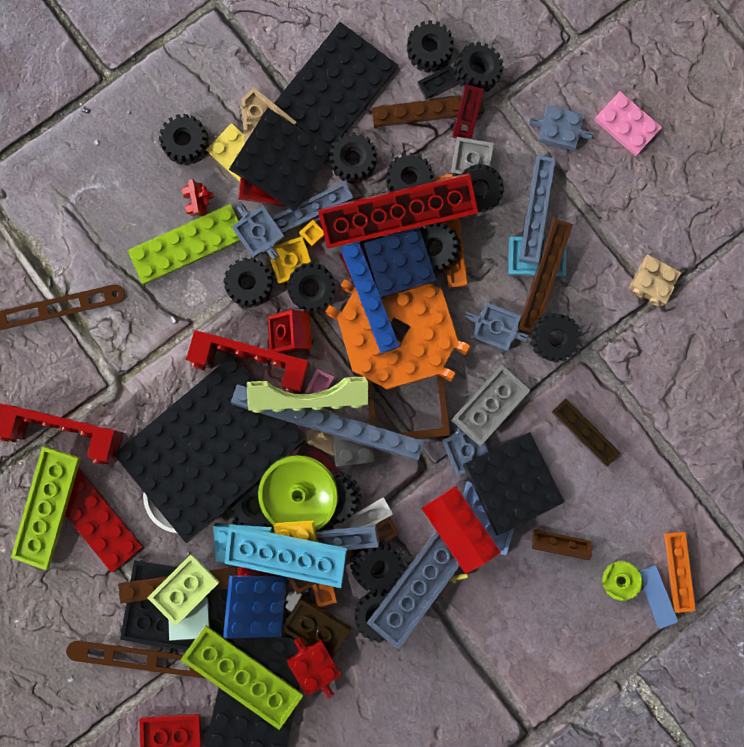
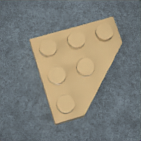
M254 87L241 99L244 143L267 107L296 125L295 120Z

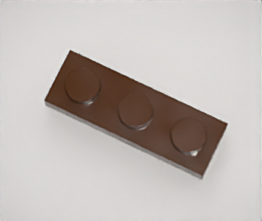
M533 530L532 549L590 561L592 557L590 540Z

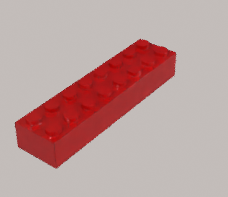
M469 173L321 208L318 210L328 249L477 214L478 210Z

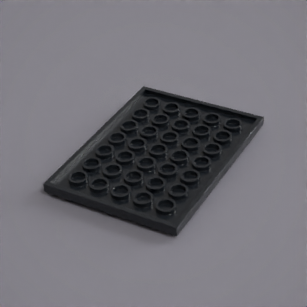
M234 354L113 454L185 543L190 542L256 485L272 464L288 457L308 440L294 423L265 414L255 413L252 410L231 404L237 384L247 387V382L257 381Z

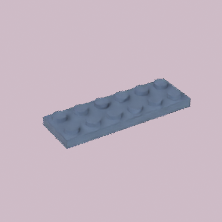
M437 531L433 533L367 622L371 628L397 649H400L460 566Z

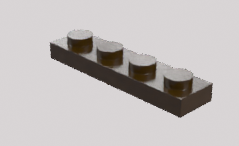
M566 398L551 411L605 467H608L621 454Z

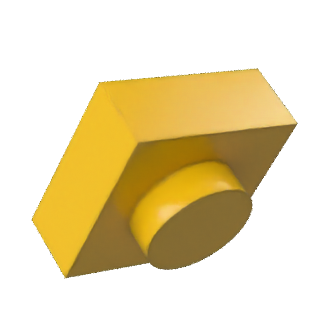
M314 220L299 232L311 247L315 246L324 237L323 230Z

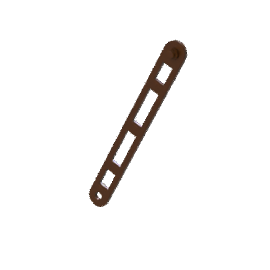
M114 284L1 310L0 331L117 304L123 301L125 291L121 286ZM114 291L118 292L117 297H113L112 293ZM104 293L105 301L90 304L89 295ZM79 298L81 307L49 314L48 305ZM38 308V317L12 323L7 321V314Z
M79 640L71 642L66 649L68 658L73 661L205 678L191 667L189 670L156 666L158 657L181 660L183 654ZM89 648L105 650L104 659L88 657ZM118 651L148 655L147 663L144 665L114 661V653Z

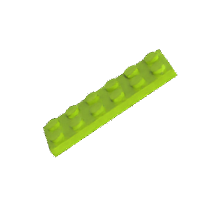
M231 204L127 250L143 285L151 283L241 242L231 227L239 221Z
M42 446L11 558L43 570L50 569L81 457L48 446Z
M207 625L204 626L181 658V661L279 730L303 697L300 691Z

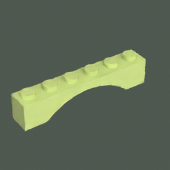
M347 377L337 385L313 394L286 392L273 386L268 381L247 382L248 410L261 413L264 410L270 409L275 412H281L284 409L290 408L295 411L311 407L314 410H321L324 407L340 409L343 406L360 408L362 405H368V381L365 377Z

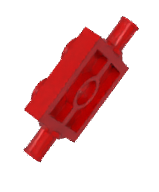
M298 637V640L296 638L294 642L299 651L295 656L287 660V664L306 696H309L315 691L322 689L327 699L330 698V695L333 697L334 693L329 684L339 678L341 673L324 643L320 640L313 645L306 646L302 637Z

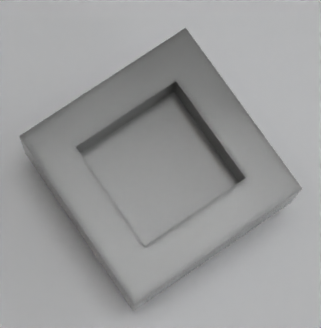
M290 591L285 599L287 602L285 608L292 612L303 591L299 594H296L295 591Z

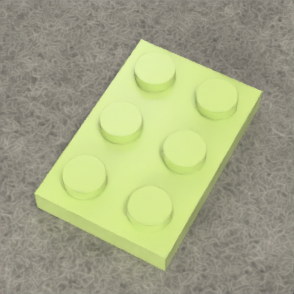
M191 554L148 599L176 627L219 581Z

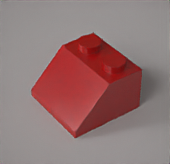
M289 310L267 316L269 350L278 353H290L312 349L309 312Z

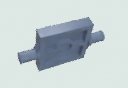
M547 106L542 120L531 117L529 125L540 127L538 142L575 151L580 137L591 140L593 132L582 130L584 114Z
M240 204L237 209L243 217L231 227L252 258H256L265 252H268L273 261L279 258L278 253L273 247L285 237L264 206L255 211L248 212L244 204Z
M485 303L479 315L470 312L466 314L465 319L475 322L472 339L505 352L508 351L511 342L515 338L526 342L528 335L518 332L520 315L490 303Z
M450 422L455 433L441 441L456 476L466 473L462 464L487 453L488 449L485 442L479 446L454 422Z

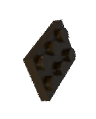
M303 596L300 597L282 626V630L298 640V637H302L306 646L313 645L322 640L332 659L352 628Z

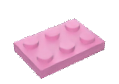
M620 91L594 119L596 123L635 156L662 128Z

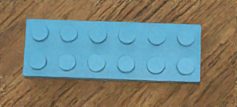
M230 525L227 534L225 564L341 588L347 548Z

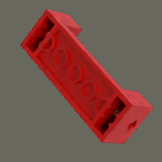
M194 330L186 360L195 369L205 371L206 368L211 369L217 349L226 354H230V351H232L238 357L248 359L250 356L256 362L266 364L269 361L275 367L285 369L281 387L286 392L294 394L303 393L310 369V363L307 360Z
M0 403V440L16 442L17 439L24 440L29 422L67 432L78 433L80 430V435L92 437L87 457L93 458V463L109 465L110 462L117 461L113 454L120 449L124 432Z

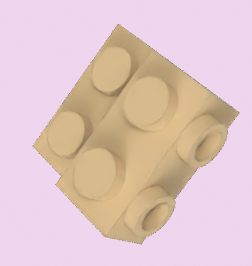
M646 255L628 289L632 290V293L638 297L649 299L652 305L663 306L675 288L674 285L681 272L650 255Z

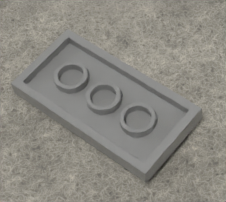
M501 365L451 421L475 443L481 446L529 393L530 389Z

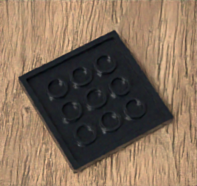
M267 107L229 170L292 211H295L329 155L330 148Z
M530 432L462 464L496 536L564 503Z

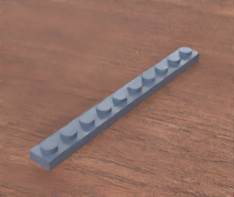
M237 384L231 400L232 405L248 409L247 387ZM312 407L304 408L301 411H295L290 408L284 409L281 412H275L272 409L261 412V414L415 461H419L424 441L323 410H314Z

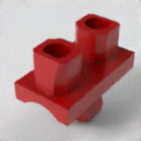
M193 179L189 180V185L182 188L184 198H191L192 203L185 205L186 214L191 216L207 215L206 206L210 205L209 200L214 197L213 192L207 191V187L203 186L202 183H197Z

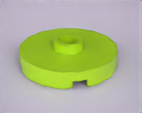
M615 561L603 571L602 583L609 596L619 601H626L636 597L641 591L642 577L637 567L630 562ZM624 577L625 582L619 583L618 579Z

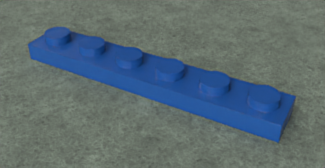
M359 242L341 247L342 255L380 353L384 354L399 348Z

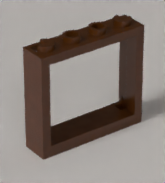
M437 376L442 428L398 434L415 439L450 435L443 377ZM368 381L370 425L377 427L372 382Z

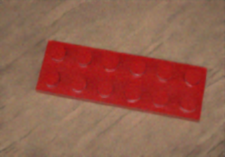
M78 467L65 516L109 571L113 573L140 551L143 545Z

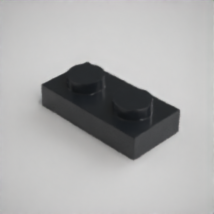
M451 65L419 80L417 85L425 100L457 85L459 80L456 81V74Z

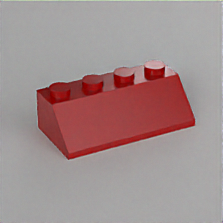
M452 486L421 508L465 574L486 564L501 553L456 486Z

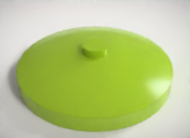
M295 455L282 458L269 467L261 479L258 498L261 510L271 524L314 521L315 530L317 531L334 514L338 503V488L333 475L322 463L307 456Z

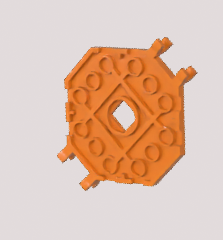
M343 280L341 290L352 294L342 312H339L330 305L325 312L327 316L337 320L339 323L352 372L365 377L368 381L385 390L435 376H441L450 382L452 381L456 372L444 368L453 349L466 356L470 345L458 341L442 289L428 284L381 299L390 324L393 319H396L410 326L403 341H397L399 348L381 354L355 286L348 280Z

